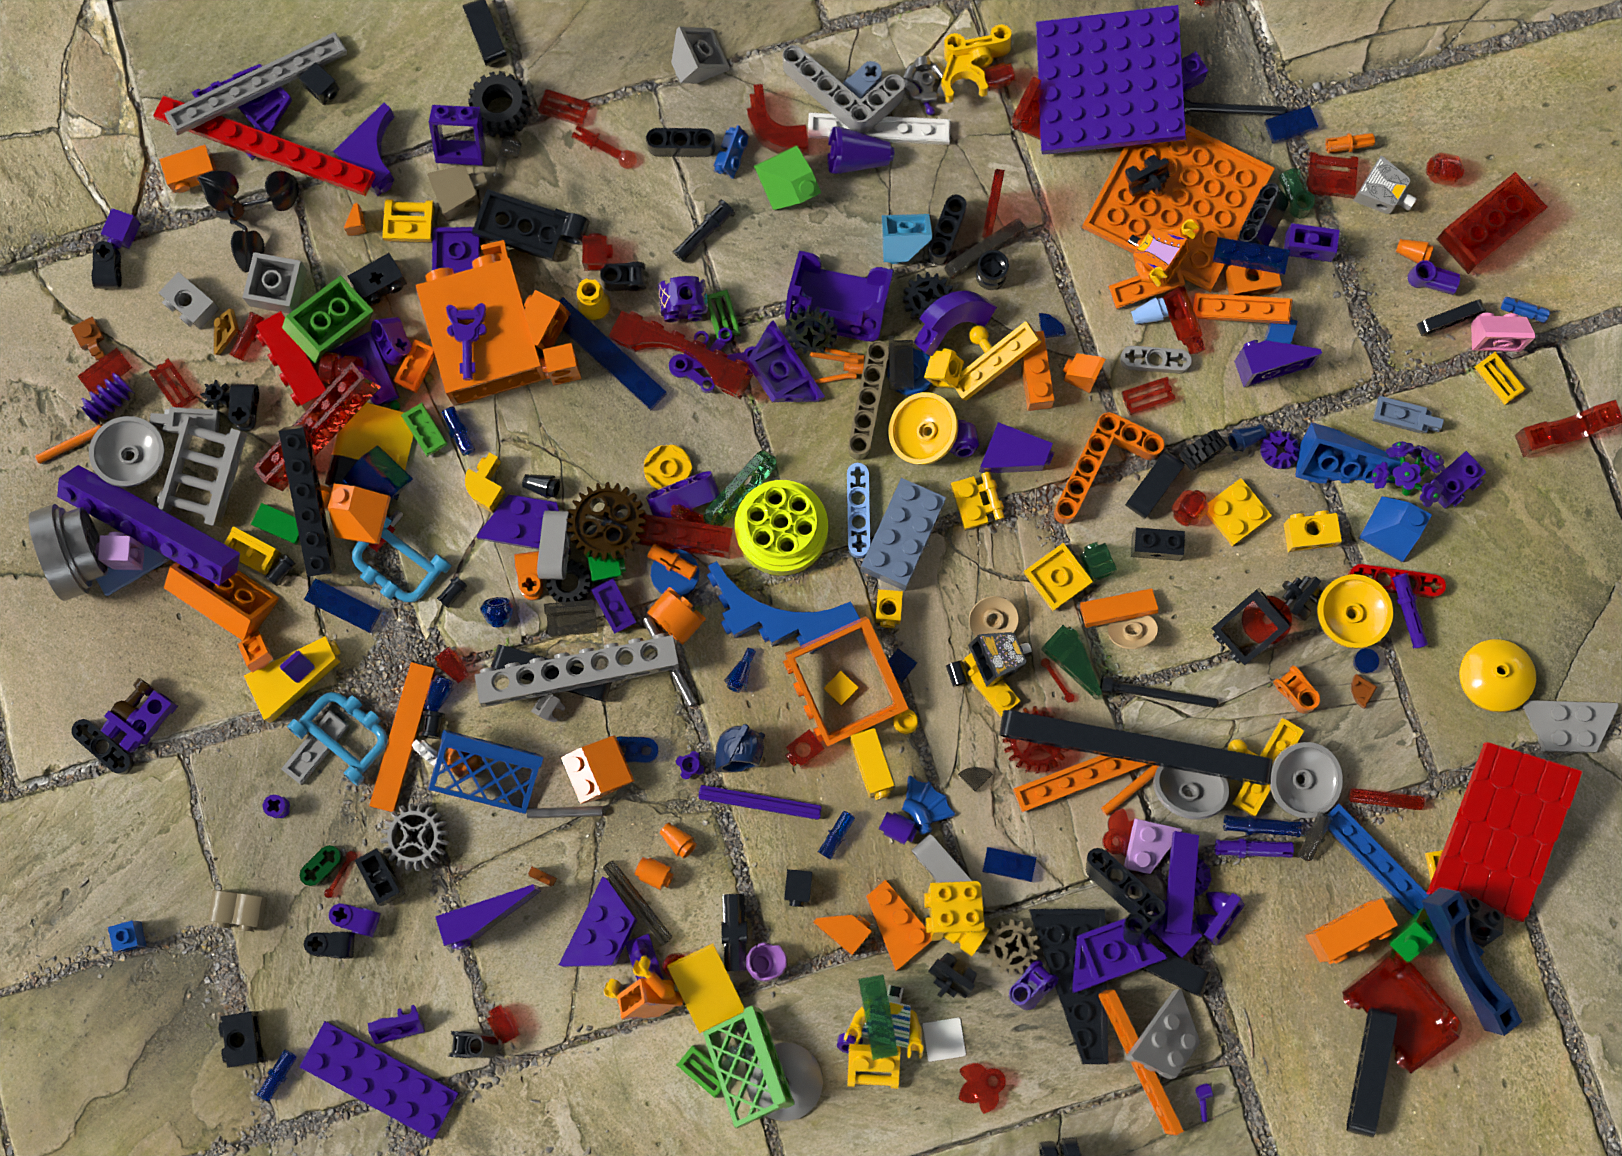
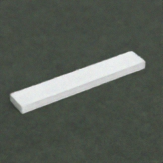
M809 113L808 138L829 139L833 126L849 128L833 114ZM885 116L865 134L888 142L949 145L951 119Z

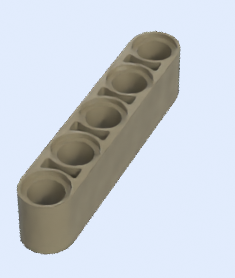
M882 341L872 342L868 346L849 438V454L856 460L865 459L871 449L889 356L888 346ZM879 350L884 353V356L876 359L871 353ZM875 373L880 379L876 382H871L867 379V376ZM866 396H871L875 399V402L871 405H866L862 399ZM866 419L871 425L867 428H861L857 423L859 420ZM861 442L865 444L866 449L856 451L853 445Z

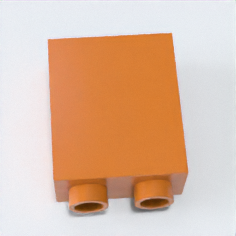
M498 254L484 255L472 262V269L454 273V270L448 267L435 269L426 274L427 282L416 285L444 389L453 406L546 379L545 372L543 373L538 348L533 344L524 314L525 303L510 258L501 260ZM483 303L486 305V315L482 324L487 328V332L485 335H479V339L472 342V362H475L476 373H473V380L466 381L463 380V374H460V363H463L462 342L456 341L455 337H451L447 333L448 326L452 324L448 318L446 307L453 305L458 310H472L478 304ZM475 319L459 320V323L468 325L473 323Z

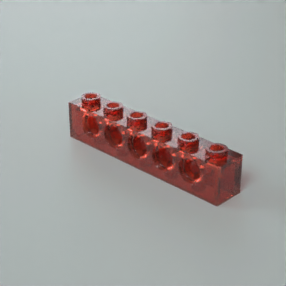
M351 362L292 426L309 425L314 456L316 457L381 386L369 371ZM279 439L253 469L265 484L283 492L289 485Z

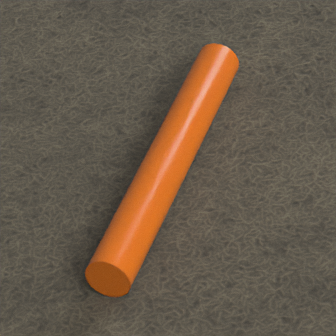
M103 424L35 455L36 460L41 464L91 440Z
M1152 765L1101 807L1102 812L1106 816L1113 812L1154 778L1159 766Z

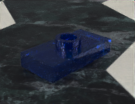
M987 847L982 872L1032 882L1037 857Z

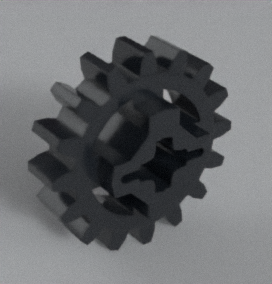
M926 272L925 278L917 274L916 282L911 279L909 280L908 285L910 288H904V294L907 296H904L902 301L907 304L905 312L912 311L911 319L920 318L931 304L952 292L953 286H946L947 278L940 281L938 280V273L932 278L929 272ZM937 288H939L944 295L939 294ZM928 296H932L929 302L925 301ZM914 302L919 304L920 310L915 306Z
M808 305L805 311L799 307L797 314L791 312L790 319L786 321L785 336H789L788 343L795 342L794 349L801 347L803 348V353H806L807 350L816 352L818 349L824 353L825 348H832L833 342H836L838 325L835 324V317L828 318L829 311L827 310L822 313L819 306L812 310L811 306Z

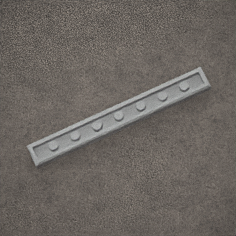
M336 32L180 105L166 112L165 116L178 136L299 78L315 62L322 67L347 55V50Z

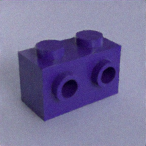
M1467 451L1433 479L1443 485V491L1438 502L1444 509L1450 504L1454 507L1465 498L1463 493L1468 488L1473 491L1483 482L1481 477L1486 471Z

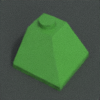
M794 146L754 166L773 210L802 203L821 193L815 176L798 146Z

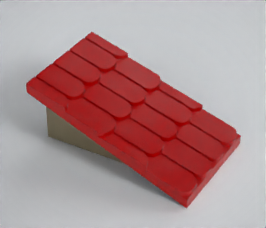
M1485 742L1426 894L1431 895L1439 888L1459 892L1463 890L1502 912L1504 918L1524 922L1532 905L1537 887L1542 881L1554 843L1558 839L1567 810L1570 809L1583 771Z

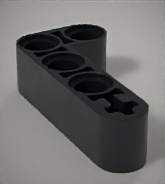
M1102 848L1090 850L1086 861L1087 875L1130 913L1125 918L1123 938L1126 943L1133 946L1142 944L1163 925L1165 904L1106 850ZM1111 879H1119L1120 882H1114ZM1130 895H1136L1139 898L1133 899L1130 897ZM1148 912H1155L1158 915L1153 916L1148 914ZM1136 927L1140 931H1132L1130 928Z

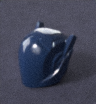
M747 724L726 729L719 736L716 745V771L723 773L743 772L747 768L759 767L764 751L763 739L765 734L762 732L758 733L749 728Z

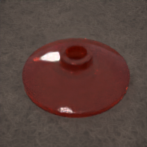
M1267 595L1292 623V614L1287 604L1278 597ZM1252 601L1243 611L1242 626L1250 639L1261 644L1278 628L1273 622L1270 624L1264 622L1263 618L1266 614ZM1291 627L1288 628L1271 644H1275L1283 640L1289 633Z

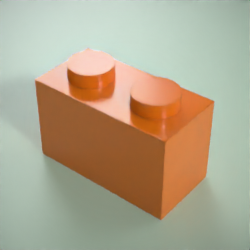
M205 144L159 159L166 183L173 193L187 192L191 187L201 185L197 179L198 176L210 171H217L212 154Z

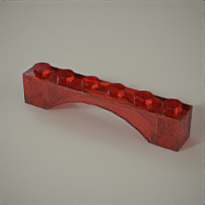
M621 311L609 334L614 343L634 352L662 348L684 353L698 361L708 371L719 391L741 400L753 376V373L748 368L749 364L739 359H736L734 362L727 358V354L717 349L712 352L706 349L707 346L694 339L693 342L685 339V335L676 330H672L670 333L664 330V326L652 320L648 323L643 320V316L634 311H630L629 314Z

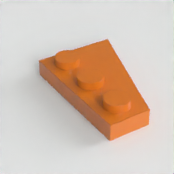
M884 880L866 898L895 971H897L931 942V933L926 932V927L890 884Z

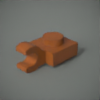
M93 316L71 327L79 346L83 350L88 348L92 357H95L97 361L106 357L99 344L105 338Z

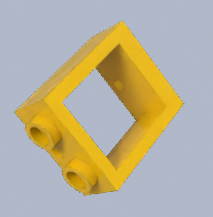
M875 728L852 735L850 743L869 798L875 796L876 800H880L890 796L894 783Z

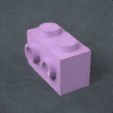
M109 532V536L100 535V541L96 544L95 549L100 562L113 570H143L144 545L130 536H124V533Z

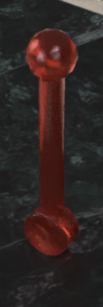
M1043 658L1041 666L1048 670L1065 695L1064 700L1067 703L1073 702L1074 695L1069 693L1050 666V660Z
M354 851L347 853V860L331 886L324 891L326 898L333 897V890L349 864L357 859V854Z

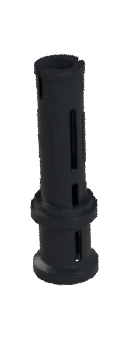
M720 199L718 205L709 214L706 213L704 215V221L672 251L674 255L684 262L714 231H719L721 225L730 216L733 217L735 215L734 210L724 200Z

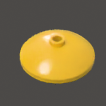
M923 392L909 396L897 406L891 416L888 428L890 444L900 458L911 464L927 465L940 460L950 451L958 434V419L954 408L946 399L934 393ZM932 429L931 435L927 436V431Z
M1352 574L1335 579L1324 589L1318 601L1317 613L1323 631L1331 640L1341 646L1358 649L1369 647L1386 635L1393 619V606L1388 593L1378 582L1367 576ZM1349 610L1355 613V618L1348 616Z
M1491 639L1476 644L1466 653L1460 665L1459 680L1466 696L1478 707L1491 712H1508L1522 706L1530 698L1536 685V670L1531 658L1521 647L1506 640ZM1497 668H1503L1505 674H1499Z

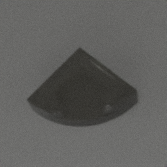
M971 767L962 770L957 775L976 792L993 774L984 768Z

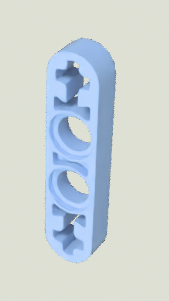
M854 463L847 470L848 550L855 558L865 557L870 547L869 472L862 463ZM856 469H860V473L865 474V476L860 478V486L865 485L866 488H850L851 485L856 486V478L851 476V474L855 473ZM854 493H862L865 496L864 503L860 505L854 504L851 500ZM854 517H863L866 521L865 526L860 529L853 527L852 520ZM851 533H867V536L861 535V543L866 545V547L862 548V552H857L856 548H852V545L857 543V535L851 536Z

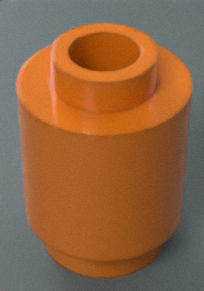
M642 857L634 874L639 877L640 881L659 890H662L663 887L668 888L674 874L670 873L672 867L651 857L649 859Z

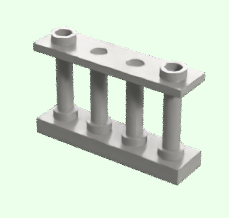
M184 416V419L178 425L177 432L179 436L164 489L160 491L157 498L158 508L164 512H171V508L174 506L199 513L204 516L205 524L221 527L248 433L231 429L230 433L225 435L195 426L197 419ZM192 435L224 444L226 448L223 457L217 458L188 450ZM185 459L216 467L219 471L217 479L211 482L183 474L182 470ZM183 483L210 491L212 494L210 503L203 505L175 497L178 484Z

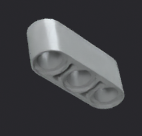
M568 511L544 512L537 563L539 579L564 580L566 577L571 537L567 529L572 527L566 521V519L572 518Z
M931 834L911 850L938 883L972 881Z

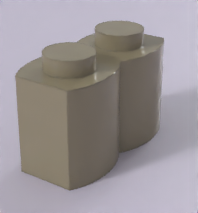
M213 890L208 921H215V927L229 928L230 924L239 925V930L254 932L255 927H262L267 897Z

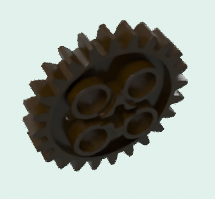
M606 482L605 488L596 483L595 491L588 486L587 495L581 492L578 493L582 499L580 502L572 501L576 509H568L569 514L573 518H568L566 521L569 525L573 526L569 527L567 532L575 534L570 540L572 543L578 542L576 545L577 550L581 551L584 549L583 554L586 557L593 553L595 561L599 559L600 555H602L604 562L608 561L609 556H612L617 561V554L619 553L627 557L625 550L629 549L634 552L635 549L632 544L634 542L642 543L637 536L646 534L640 528V526L647 525V521L642 519V517L647 515L645 510H639L643 506L642 502L636 501L637 495L635 493L629 495L630 490L628 487L621 491L619 483L613 489L609 482ZM597 503H604V508L601 511H593ZM621 509L628 510L624 518L616 517ZM587 515H591V516H594V517L597 518V519H591V518H588V519H587L586 516H587ZM608 518H610V520L612 521V523H606L605 526H604L603 523L600 521V520H602V521H607ZM617 525H627L628 527L623 529ZM597 526L594 534H586L588 527ZM612 533H621L617 541H609Z

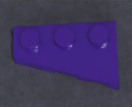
M370 331L328 353L374 405L383 406L400 397Z

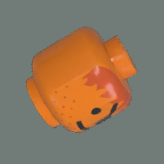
M449 748L445 753L447 765L461 758L455 749ZM461 751L463 756L469 754L467 752ZM473 755L466 759L472 771L481 767V756ZM464 762L450 769L459 779L469 774Z

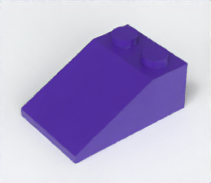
M1253 340L1243 345L1244 347L1234 362L1242 385L1245 388L1310 368L1321 356L1322 351L1319 348L1267 340L1258 343V340Z

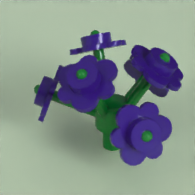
M1404 441L1396 442L1392 447L1386 449L1389 457L1397 456L1400 458L1401 467L1394 468L1392 476L1389 475L1387 470V462H1382L1381 465L1378 464L1373 470L1371 477L1372 482L1375 483L1374 488H1384L1387 480L1395 481L1397 486L1402 487V494L1405 496L1411 495L1412 490L1415 488L1422 491L1419 499L1425 507H1430L1433 502H1438L1443 491L1442 484H1439L1437 480H1432L1431 483H1425L1423 486L1418 483L1421 481V476L1430 468L1435 473L1445 470L1442 456L1424 446H1413L1412 443ZM1408 454L1416 459L1412 465L1405 460V456ZM1421 461L1425 463L1422 469L1419 466Z

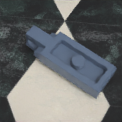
M1379 396L1372 421L1417 433H1427V430L1439 432L1442 429L1444 419L1431 416L1432 412L1428 411L1426 407Z

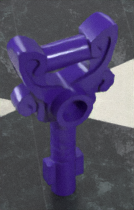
M480 303L472 310H458L453 305H448L446 311L452 325L448 326L447 333L449 336L455 337L456 341L462 342L463 363H460V374H463V380L470 381L473 380V373H476L475 362H472V342L477 341L479 335H485L487 332V328L482 324L486 315V305ZM475 319L473 323L468 325L459 323V320Z

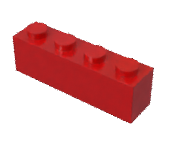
M280 311L256 324L260 332L256 336L263 347L268 346L271 353L267 355L273 366H279L282 373L279 374V377L286 387L290 385L294 393L290 396L297 407L302 406L307 412L332 397L309 356L282 328L285 315Z

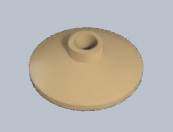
M990 596L980 600L972 608L969 616V626L975 637L979 634L1014 633L1018 625V613L1015 606L1008 599L1000 596ZM990 614H996V617L994 619H988V616Z
M1149 615L1113 622L1108 625L1110 640L1117 646L1125 649L1146 647L1156 639L1158 634V626Z

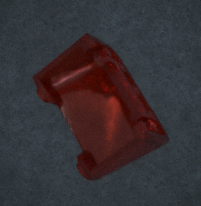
M1393 948L1342 991L1343 999L1351 1009H1363L1368 1013L1370 1007H1375L1397 1013V1024L1393 1045L1396 1047L1394 1059L1402 1069L1406 1068L1410 1074L1460 1038L1463 1026L1458 1016L1411 961L1406 962Z

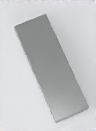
M328 711L317 724L319 728L336 742L350 727L331 711ZM310 733L281 769L300 785H303L329 753L330 749Z

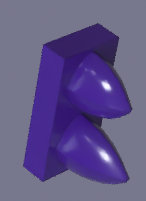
M1207 892L1208 902L1218 915L1201 914L1196 916L1200 931L1215 946L1219 944L1245 906L1243 900L1234 893L1229 895L1223 892Z
M647 934L627 941L626 948L632 967L635 960L640 962L641 957L645 956L651 961L649 971L651 973L655 972L664 980L650 935ZM635 975L637 980H639L640 978H645Z

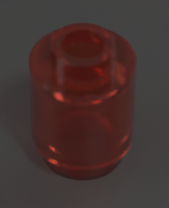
M1003 62L983 69L989 92L1010 86L1012 82L1016 81L1012 63L1006 64Z
M502 1004L488 1011L490 1017L486 1018L495 1037L497 1040L500 1039L502 1044L521 1034L518 1030L520 1026L509 1006L503 1008Z

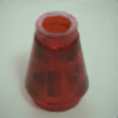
M450 646L434 658L437 662L436 666L458 684L470 675L456 649L452 650Z

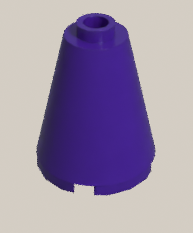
M833 126L828 145H831L830 153H827L828 170L833 174H841L888 166L889 162L894 159V147H891L888 141L841 126Z

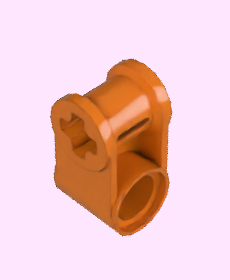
M539 551L514 555L519 589L526 599L533 601L540 598L543 594V581L538 578L537 574ZM529 583H534L533 591H528Z
M1292 665L1289 668V672L1280 679L1276 678L1273 683L1277 690L1288 699L1299 713L1308 714L1319 705L1320 695L1307 681L1303 673L1296 666ZM1301 696H1309L1312 699V706H1305L1301 702Z

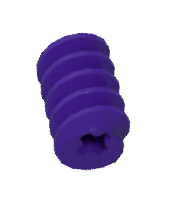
M116 373L112 374L114 382L108 379L104 380L106 388L100 385L96 386L99 392L98 395L92 391L89 392L90 401L84 397L81 398L84 405L81 407L82 410L97 426L100 424L98 416L103 419L108 418L105 410L114 413L115 408L113 404L119 407L123 406L121 397L129 401L131 399L129 391L134 393L129 385Z

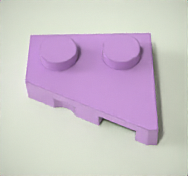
M1134 818L1124 867L1151 874L1170 849L1172 833L1174 831L1182 832V829Z

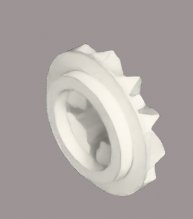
M416 739L412 743L413 749L431 765L435 766L438 751L426 741L422 740L420 742ZM443 762L441 764L440 769H443L445 767Z

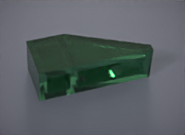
M1062 625L1043 645L1041 650L1096 700L1102 692L1083 643L1079 639L1080 635L1072 627L1069 626L1067 628Z
M884 974L858 979L872 1059L878 1060L898 1056Z

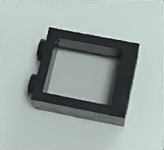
M1258 588L1212 627L1214 631L1212 635L1221 645L1225 643L1231 650L1229 654L1236 663L1240 664L1242 662L1245 666L1293 624L1268 596ZM1254 601L1275 624L1278 630L1251 653L1246 655L1222 627Z

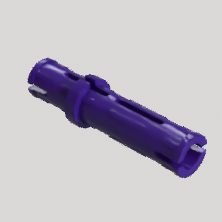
M1408 573L1392 577L1398 595L1396 600L1401 605L1413 649L1429 645L1415 601L1417 596L1413 594Z
M1239 838L1238 840L1216 839L1215 854L1218 856L1292 858V853L1294 852L1292 842L1246 841L1245 838Z

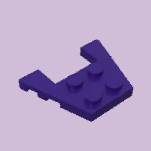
M258 64L233 74L232 78L222 82L216 81L211 83V86L205 89H196L192 92V95L197 98L262 67V65ZM280 86L237 108L253 124L254 129L271 134L292 99ZM245 153L252 161L256 158V156Z

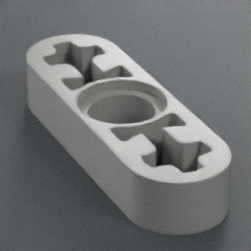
M1128 346L1122 351L1120 356L1121 365L1128 370L1176 374L1186 372L1192 361L1190 354L1182 349ZM1129 353H1133L1135 358H1141L1143 353H1146L1144 364H1141L1142 359H1135L1134 363H1130V360L1125 357ZM1152 354L1160 355L1162 363L1158 366L1152 365L1149 361V356ZM1167 355H1170L1169 360L1174 361L1180 356L1182 361H1186L1182 367H1179L1177 362L1171 361L1168 366H1165Z

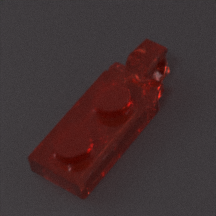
M1185 286L1178 287L1163 296L1162 298L1178 341H1182L1184 346H1187L1189 354H1199L1206 350L1201 338L1203 336L1201 327Z

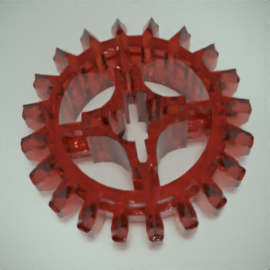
M1033 706L1032 714L1048 717L1046 716L1047 708L1044 707L1041 714H1038L1037 706ZM1024 708L1023 712L1029 713V710ZM1053 711L1049 717L1054 718L1056 712ZM1002 739V743L1010 744L1009 747L1004 749V753L1013 752V755L1008 760L1012 762L1017 758L1019 762L1016 764V768L1018 769L1023 763L1026 764V773H1029L1031 766H1034L1035 774L1040 773V766L1043 767L1046 773L1049 772L1050 767L1048 763L1054 768L1058 767V762L1055 758L1063 761L1065 756L1060 751H1069V749L1054 748L1048 745L1039 746V744L1034 745L1029 750L1032 743L1026 742V748L1021 753L1015 739ZM1035 750H1041L1044 753L1050 754L1049 757L1042 760L1029 758Z

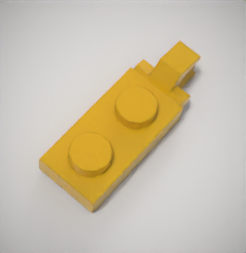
M972 653L964 658L963 661L970 668V671L967 672V675L970 677L969 680L1000 717H1002L1003 710H1011L1020 703L1019 698L1004 680L986 687Z

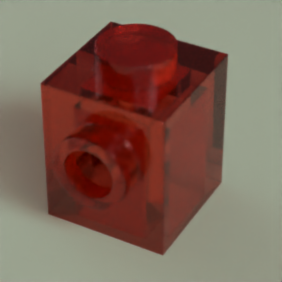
M591 233L589 236H583L582 265L584 271H600L605 264H609V259H613V244H609L607 236H603L600 233Z

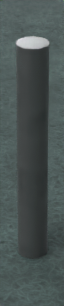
M602 806L527 809V819L603 816Z

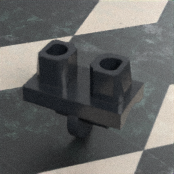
M1153 154L1144 161L1145 169L1140 171L1136 166H1131L1125 170L1129 193L1132 197L1143 191L1147 193L1152 190L1156 195L1162 193L1161 185L1166 183V179L1170 177L1168 171L1169 161L1166 158L1160 160Z
M1304 576L1302 580L1296 577L1293 583L1284 581L1282 587L1286 592L1282 597L1286 602L1280 611L1284 615L1293 616L1300 621H1306L1311 614V610L1305 603L1308 599L1313 603H1318L1323 592L1319 586L1321 580L1317 577L1310 578Z
M949 952L940 959H937L928 972L936 977L933 983L940 988L937 994L940 998H942L945 992L953 998L957 993L966 998L975 987L973 983L977 973L969 967H965L961 974L953 970L952 968L958 960Z

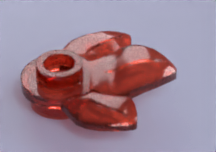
M1119 809L1108 819V831L1103 835L1102 845L1108 853H1120L1126 857L1134 820L1129 821L1125 809ZM1114 837L1118 839L1117 846L1113 844Z
M971 1063L961 1067L959 1072L967 1082L960 1089L958 1099L965 1103L979 1102V1107L983 1114L995 1109L999 1103V1093L1006 1084L1004 1074L996 1068L986 1069L979 1063ZM995 1076L998 1082L995 1086L988 1084L989 1077Z

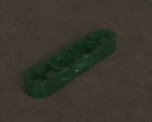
M766 450L759 451L708 506L703 515L704 522L714 529L721 528L738 510L745 496L761 485L776 467V457ZM749 476H752L750 482L747 485H745V481L747 480V478ZM735 494L733 501L728 503L730 497Z

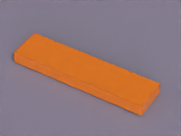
M1195 293L1192 317L1193 319L1290 324L1293 300L1292 298Z

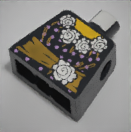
M1012 632L979 634L968 645L986 687L1017 673L1026 665L1025 657H1029L1032 652L1029 643L1019 644L1015 634Z

